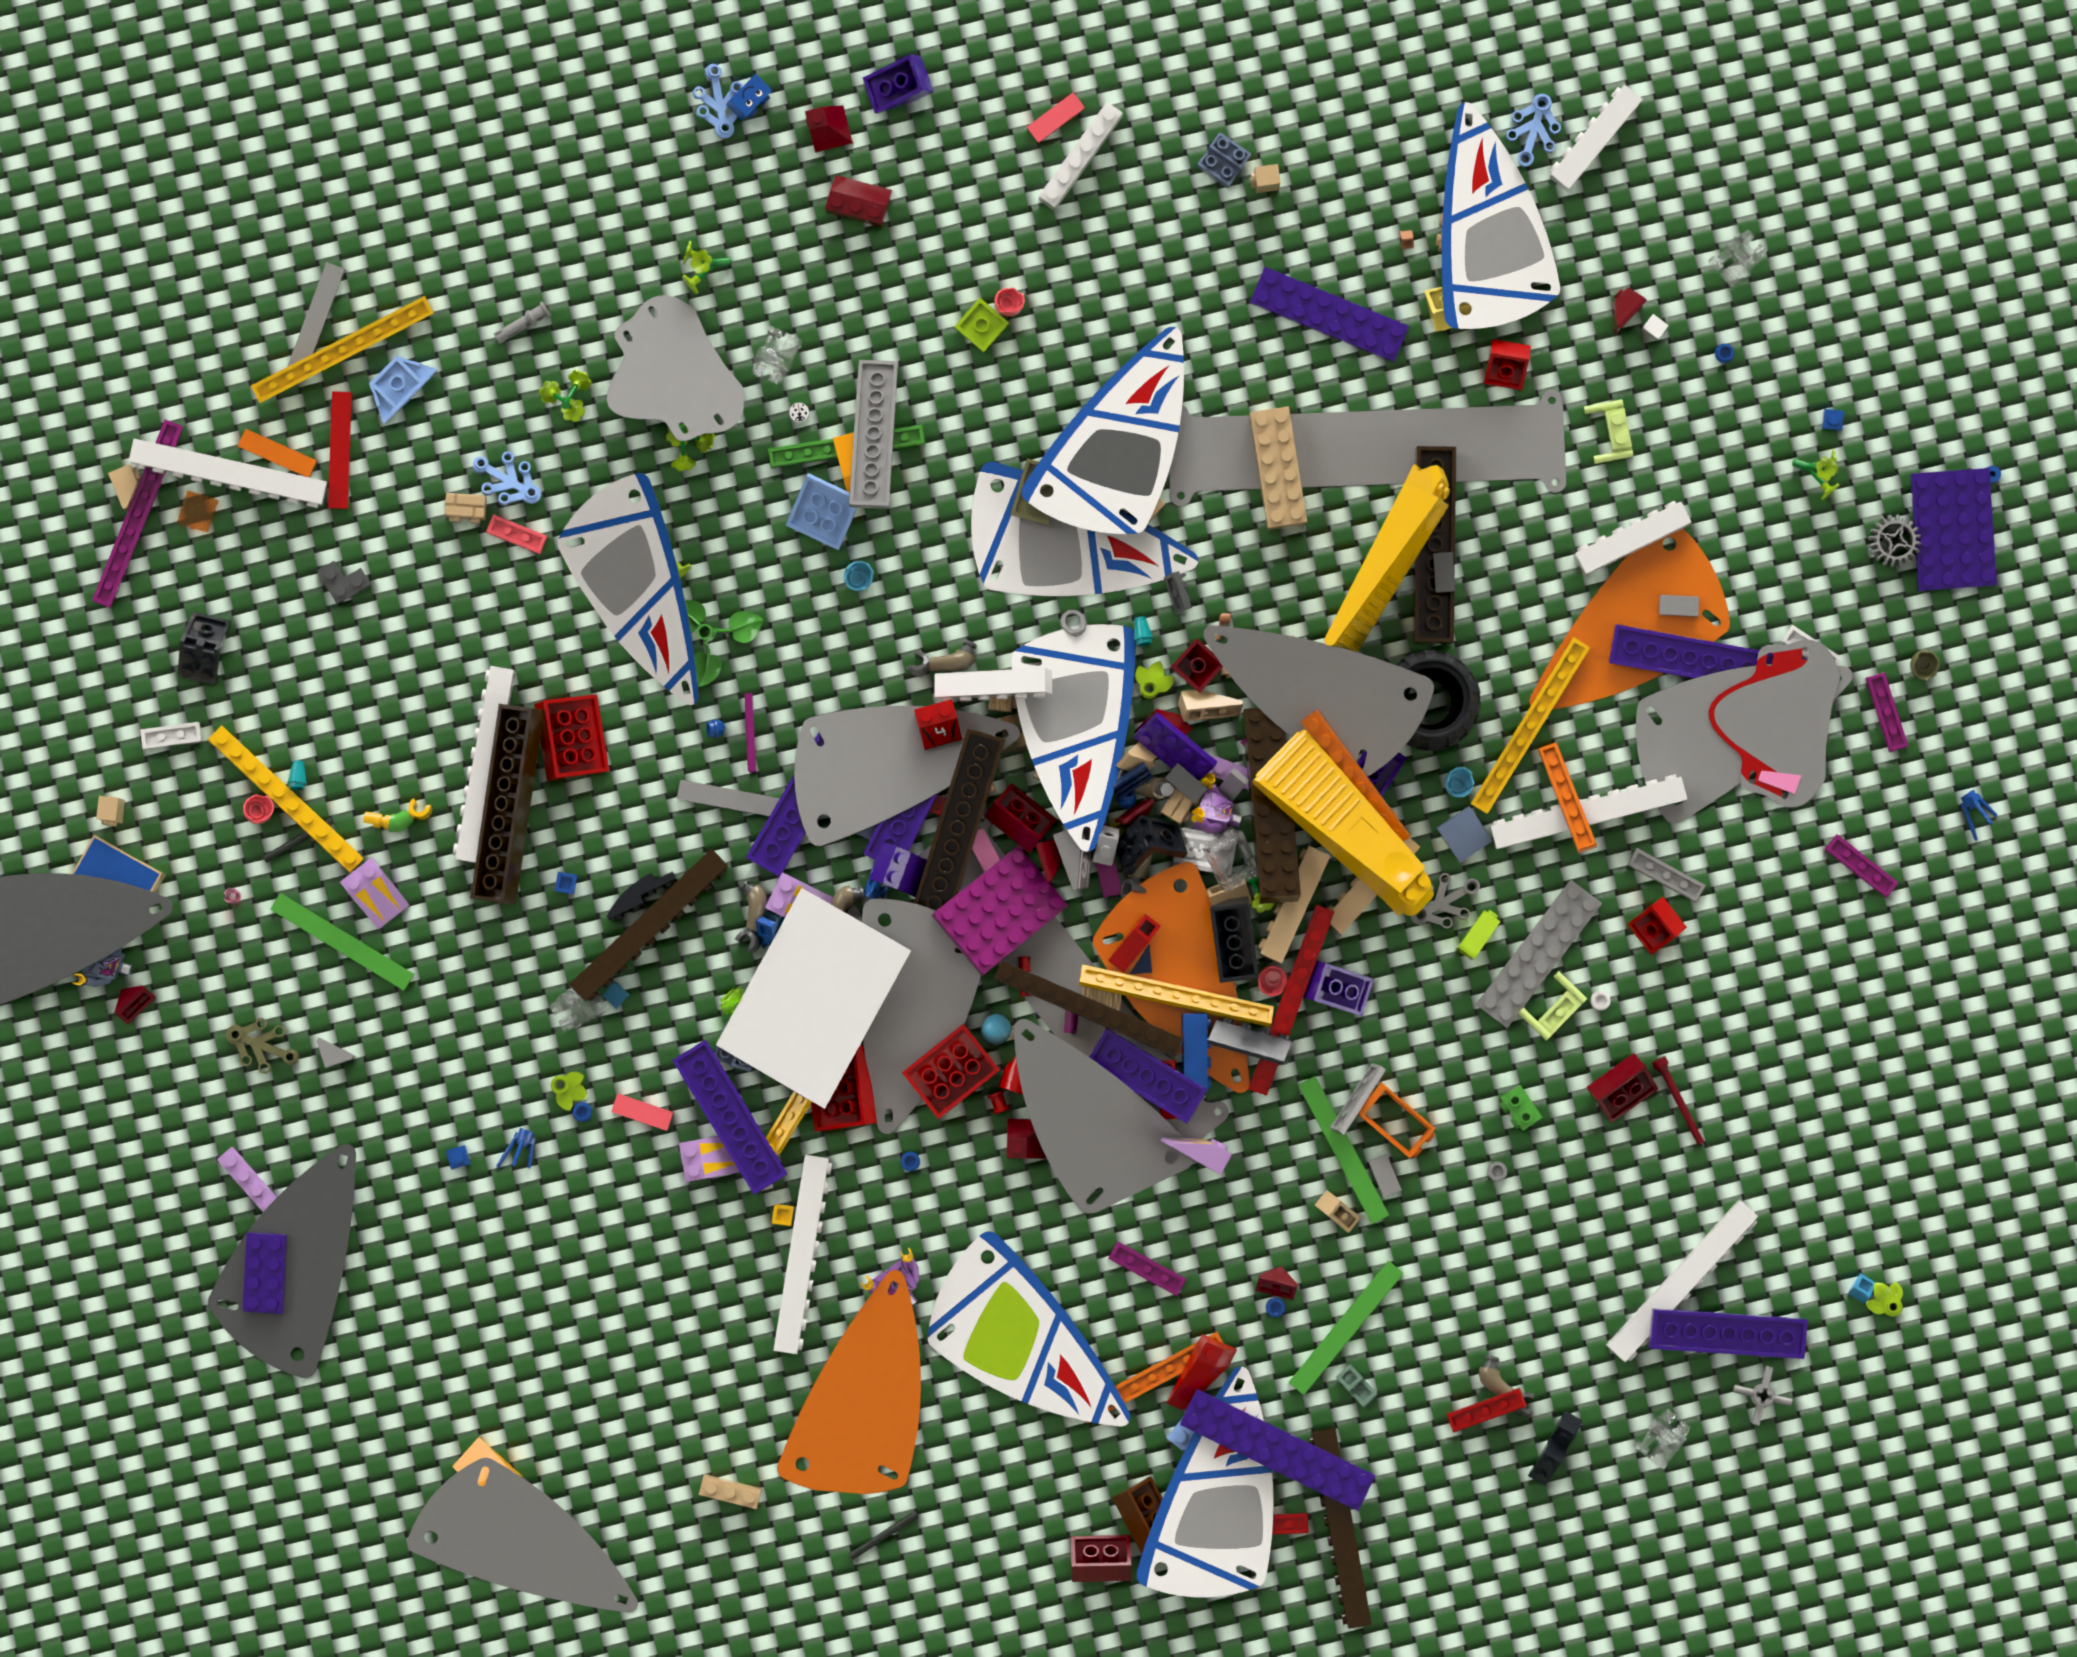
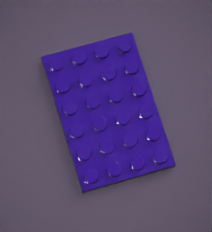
M1989 468L1910 474L1913 528H1918L1914 532L1915 535H1921L1920 538H1916V541H1919L1921 545H1915L1920 550L1919 553H1915L1918 591L1997 585Z

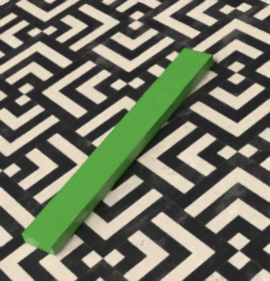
M922 425L894 429L893 450L925 445ZM833 439L768 448L771 469L838 458Z
M282 893L278 895L270 908L273 912L405 991L415 975Z
M1316 1076L1298 1084L1371 1224L1389 1216L1346 1132L1342 1135L1330 1129L1337 1115Z
M1387 1261L1288 1383L1304 1395L1399 1280L1403 1272L1390 1261Z

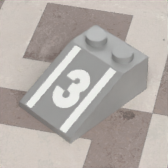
M1083 828L1082 839H1090L1091 830L1089 828ZM1067 830L1054 834L1056 845L1073 890L1089 888L1092 851L1086 852L1081 850Z
M1179 827L1188 854L1184 858L1173 857L1172 866L1183 862H1191L1197 867L1198 871L1231 876L1238 837L1220 833L1206 834L1204 831Z

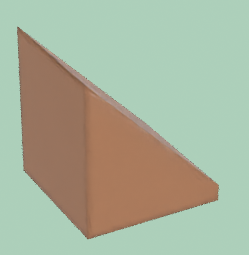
M1412 230L1400 231L1402 249L1414 248Z

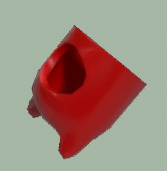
M1015 1056L1006 1065L998 1087L1023 1095Z

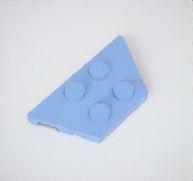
M396 356L369 383L382 422L386 424L438 370L434 367Z

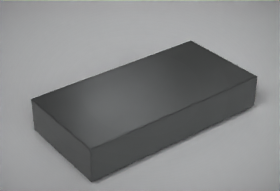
M1453 552L1433 553L1435 593L1455 592Z
M1179 763L1165 777L1168 782L1193 804L1207 790L1204 785Z

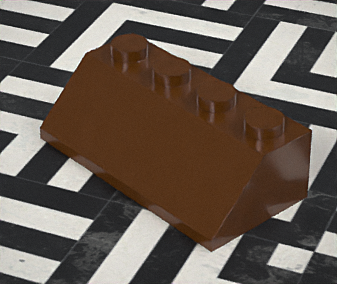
M1151 1476L1112 1497L1141 1554L1163 1499Z

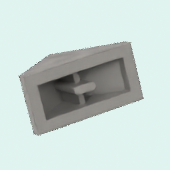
M322 1038L317 1039L325 1068L354 1060L356 1057Z

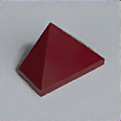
M1144 798L1115 819L1116 823L1131 826L1140 815L1148 816L1155 803L1154 800Z
M143 985L121 989L114 1013L128 1025L156 997Z
M1279 1266L1259 1275L1255 1291L1294 1300L1298 1284L1282 1266Z

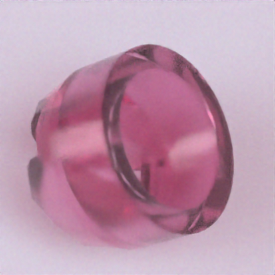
M228 888L224 892V900L229 904H237L241 899L240 892L235 888ZM231 893L236 896L235 899L230 897Z

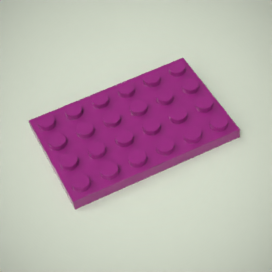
M1017 846L931 916L979 974L983 976L1063 911L1068 904L1053 886L1047 883L1043 874L1023 850Z

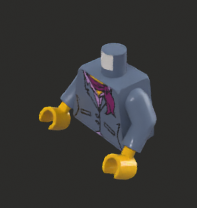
M121 947L84 968L82 974L74 973L73 975L79 977V981L77 983L72 982V984H83L92 987L107 985L112 980H116L119 973L129 976L132 965L123 962L125 954L122 953Z

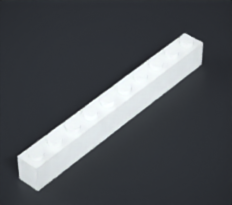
M133 439L129 462L133 464L132 467L144 470L145 467H150L152 472L160 474L168 471L172 472L171 476L183 478V475L190 476V480L201 483L202 480H208L210 485L218 487L226 484L230 485L229 489L241 491V488L249 490L248 493L260 495V492L268 494V498L279 500L280 497L287 498V502L294 504L302 501L306 502V506L318 508V505L323 506L328 485L327 481L139 439Z
M490 666V670H487L485 674V681L488 683L487 688L482 691L481 701H484L483 709L480 708L478 712V720L481 721L479 728L475 729L474 739L477 742L476 747H472L471 750L473 764L472 767L469 766L467 778H470L469 786H465L463 797H466L465 805L461 806L460 816L463 817L462 824H458L456 836H459L458 844L455 843L453 848V855H456V860L476 862L498 705H510L516 673L512 669Z
M1676 774L1664 777L1665 781L1657 782V779L1645 782L1646 786L1638 787V784L1626 787L1627 791L1619 792V789L1607 792L1608 796L1600 797V794L1589 796V801L1581 802V799L1579 801L1589 825L1687 800L1682 777H1676ZM1559 804L1551 806L1550 811L1543 812V809L1532 811L1531 816L1524 817V814L1513 816L1512 821L1505 822V819L1493 821L1494 825L1490 826L1495 849L1569 831Z
M805 1155L773 1351L798 1354V1350L802 1351L804 1339L800 1338L801 1330L805 1331L807 1319L803 1318L804 1312L809 1310L810 1300L807 1299V1293L812 1291L813 1286L810 1274L815 1272L816 1260H813L814 1252L818 1253L820 1241H816L817 1233H821L823 1224L819 1219L820 1213L824 1214L826 1202L822 1201L823 1194L828 1193L829 1182H826V1175L831 1174L832 1168L829 1158Z
M1738 1200L1613 1336L1606 1346L1622 1361H1631L1637 1355L1636 1350L1639 1346L1644 1347L1649 1342L1652 1308L1677 1310L1676 1306L1680 1302L1684 1303L1691 1294L1689 1292L1692 1288L1695 1287L1697 1289L1703 1283L1704 1279L1702 1277L1707 1272L1711 1274L1717 1267L1715 1263L1720 1258L1724 1259L1731 1252L1729 1248L1733 1244L1737 1245L1744 1238L1742 1234L1745 1230L1748 1229L1750 1231L1756 1225V1218L1758 1216L1741 1200Z

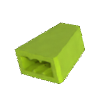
M1488 910V912L1482 911L1458 944L1456 950L1468 959L1474 960L1500 923L1497 920L1499 916L1491 910Z

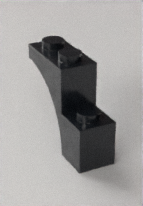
M1565 1410L1542 1453L1528 1474L1530 1478L1543 1485L1547 1484L1562 1463L1567 1448L1576 1437L1583 1420Z

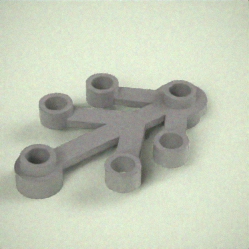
M1447 873L1441 874L1434 903L1429 906L1426 904L1422 908L1421 912L1424 914L1422 919H1418L1416 915L1410 916L1411 920L1417 925H1423L1428 921L1441 925L1444 929H1449L1453 925L1450 917L1441 918L1431 913L1440 910L1457 915L1460 919H1467L1470 916L1468 908H1458L1448 904L1467 893L1470 895L1476 894L1480 889L1479 882L1476 879H1468L1464 883V887L1444 897L1451 877ZM1443 875L1448 877L1447 883L1441 881ZM1469 883H1473L1475 885L1474 890L1471 891L1468 889ZM1461 910L1467 911L1466 917L1460 915ZM1445 919H1448L1450 921V925L1448 927L1443 925V921Z

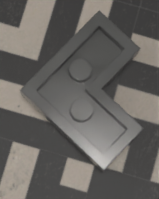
M333 561L317 570L337 605L371 586L362 568L344 577L336 562Z

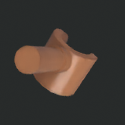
M1222 613L1220 615L1219 626L1230 624V613ZM1217 634L1216 639L1221 640V635Z

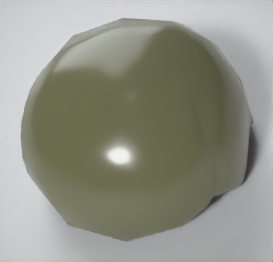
M1921 650L1913 655L1910 661V670L1916 678L1928 681L1937 675L1939 658L1934 652Z

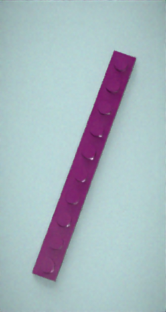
M165 419L155 443L176 448L184 427ZM145 467L92 601L112 608L166 471L160 474L152 472L150 467Z

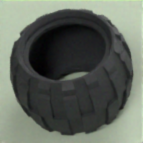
M1424 650L1410 654L1396 664L1423 675L1431 681L1440 683L1447 689L1451 698V707L1446 718L1433 725L1420 723L1406 745L1422 751H1439L1460 742L1469 734L1480 713L1481 692L1478 682L1466 664L1458 660L1456 656L1435 650ZM1411 687L1406 688L1404 691V697L1406 699L1409 691L1411 690Z

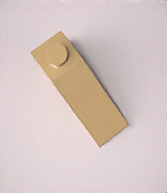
M1196 690L1181 691L1178 706L1183 721L1187 722L1240 716L1243 702L1204 690L1201 693H1198Z

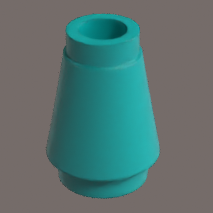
M1146 617L1135 618L1134 642H1136L1138 647L1151 645L1153 636Z
M295 760L292 762L287 782L289 789H305L307 781L304 761Z

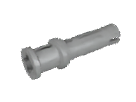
M542 301L539 306L531 311L527 310L524 316L493 334L499 344L525 328L531 325L536 326L537 322L546 317L550 318L551 314Z

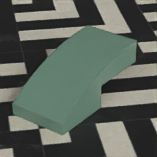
M1351 1364L1336 1376L1338 1381L1364 1408L1379 1395Z

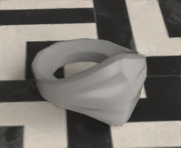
M1068 610L1062 615L1061 629H1064L1068 634L1079 637L1086 630L1087 622L1079 611ZM1077 615L1081 621L1080 627L1071 629L1065 623L1067 616Z

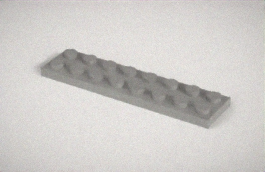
M859 360L849 506L853 508L889 509L898 361Z
M1570 880L1475 1005L1508 1028L1602 903L1574 881Z

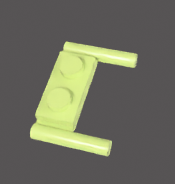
M1623 400L1583 407L1585 414L1605 412L1613 452L1593 456L1594 463L1633 457Z
M1559 971L1553 977L1567 991L1538 1021L1524 1008L1518 1013L1546 1041L1587 999Z

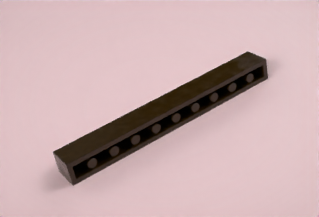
M711 848L569 984V987L585 1003L588 1001L593 1002L600 995L598 991L602 987L606 989L613 983L614 980L612 978L617 973L621 975L628 968L626 964L630 960L636 961L642 955L641 950L645 946L649 948L657 940L655 937L660 932L664 934L671 927L669 923L674 918L676 921L685 914L683 910L688 905L692 907L699 900L698 895L702 892L707 893L714 886L712 882L716 878L720 880L727 874L726 869L728 865Z
M1002 960L994 976V979L1174 1057H1176L1183 1038Z
M1336 1428L1311 1432L1312 1436L1308 1437L1310 1444L1341 1458ZM1324 1494L1319 1495L1321 1507L1326 1509V1515H1323L1325 1527L1329 1526L1330 1534H1327L1328 1546H1332L1334 1554H1330L1332 1566L1336 1565L1337 1573L1334 1574L1336 1586L1340 1585L1341 1593H1337L1339 1605L1344 1606V1613H1341L1343 1625L1347 1624L1348 1629L1372 1625L1351 1509L1349 1506Z

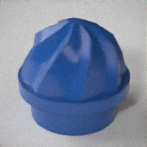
M712 719L711 722L706 723V731L709 738L714 737L716 739L724 734L726 727L722 721Z
M1133 791L1121 799L1119 796L1117 797V803H1119L1120 808L1128 810L1134 807L1136 796Z

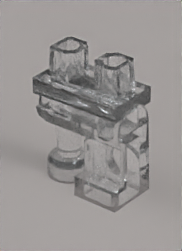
M1750 230L1742 234L1738 233L1728 242L1725 250L1718 257L1712 256L1708 260L1710 265L1719 272L1723 268L1722 263L1730 257L1733 259L1734 263L1720 274L1721 278L1730 288L1735 286L1762 260L1761 258L1767 251L1761 243L1754 249L1749 246L1748 243L1755 238Z
M769 326L767 334L770 336L764 346L758 349L753 359L755 364L752 373L762 377L767 368L772 371L769 381L779 385L783 377H787L793 361L803 344V340L786 333L779 350L774 349L777 339L782 338L784 332Z
M572 990L557 996L558 1000L550 1005L554 1015L565 1011L567 1017L559 1021L563 1031L573 1027L577 1029L591 1020L610 1012L601 994L593 1002L588 1001L584 1003Z
M1668 1409L1660 1416L1657 1415L1648 1427L1649 1432L1643 1441H1637L1634 1445L1636 1449L1646 1456L1650 1451L1649 1445L1656 1439L1659 1444L1648 1458L1662 1470L1665 1469L1668 1465L1667 1463L1686 1441L1687 1438L1685 1436L1691 1428L1683 1421L1676 1428H1673L1670 1423L1676 1415Z

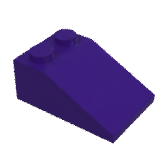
M910 54L862 78L875 114L916 101L934 92L922 57Z
M1366 750L1363 751L1357 760V764L1361 769L1364 768L1367 756ZM1399 752L1387 764L1368 776L1381 796L1384 795L1407 759Z
M883 842L869 879L916 897L927 859Z
M1316 961L1303 997L1363 1016L1374 979L1331 964Z

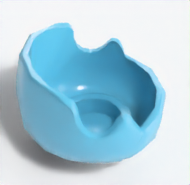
M853 562L844 571V583L853 591H864L872 584L874 571L866 562Z
M1456 767L1449 771L1445 777L1447 792L1455 798H1462L1470 794L1475 784L1472 777L1473 773L1465 767Z
M1001 1014L988 1016L981 1027L983 1039L988 1044L995 1046L1005 1043L1012 1030L1010 1021Z

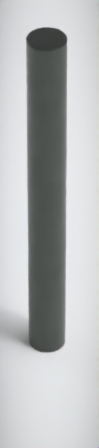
M331 817L324 820L329 826L335 824ZM304 832L262 857L267 863L311 838V836Z
M916 1511L908 1514L850 1552V1557L852 1560L859 1557L917 1519L919 1515Z

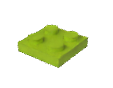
M979 297L954 328L984 353L1009 325V322Z

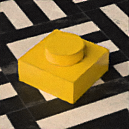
M774 1204L772 1223L791 1226L794 1206Z

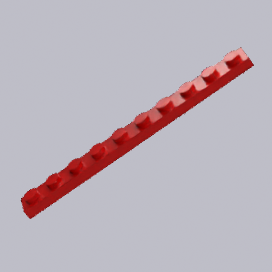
M1317 904L1314 908L1271 1025V1035L1278 1036L1281 1033L1289 1036L1335 912L1331 909ZM1259 1058L1248 1089L1267 1096L1278 1064Z

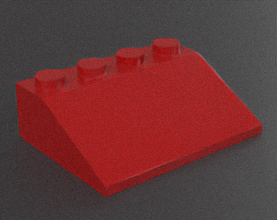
M597 694L543 700L534 704L535 709L544 710L540 743L547 781L609 772Z
M962 1024L904 1070L902 1074L935 1116L941 1119L1001 1070L967 1027Z
M864 1045L858 1047L826 1108L824 1109L814 1102L811 1103L815 1132L877 1123L873 1089L865 1059Z

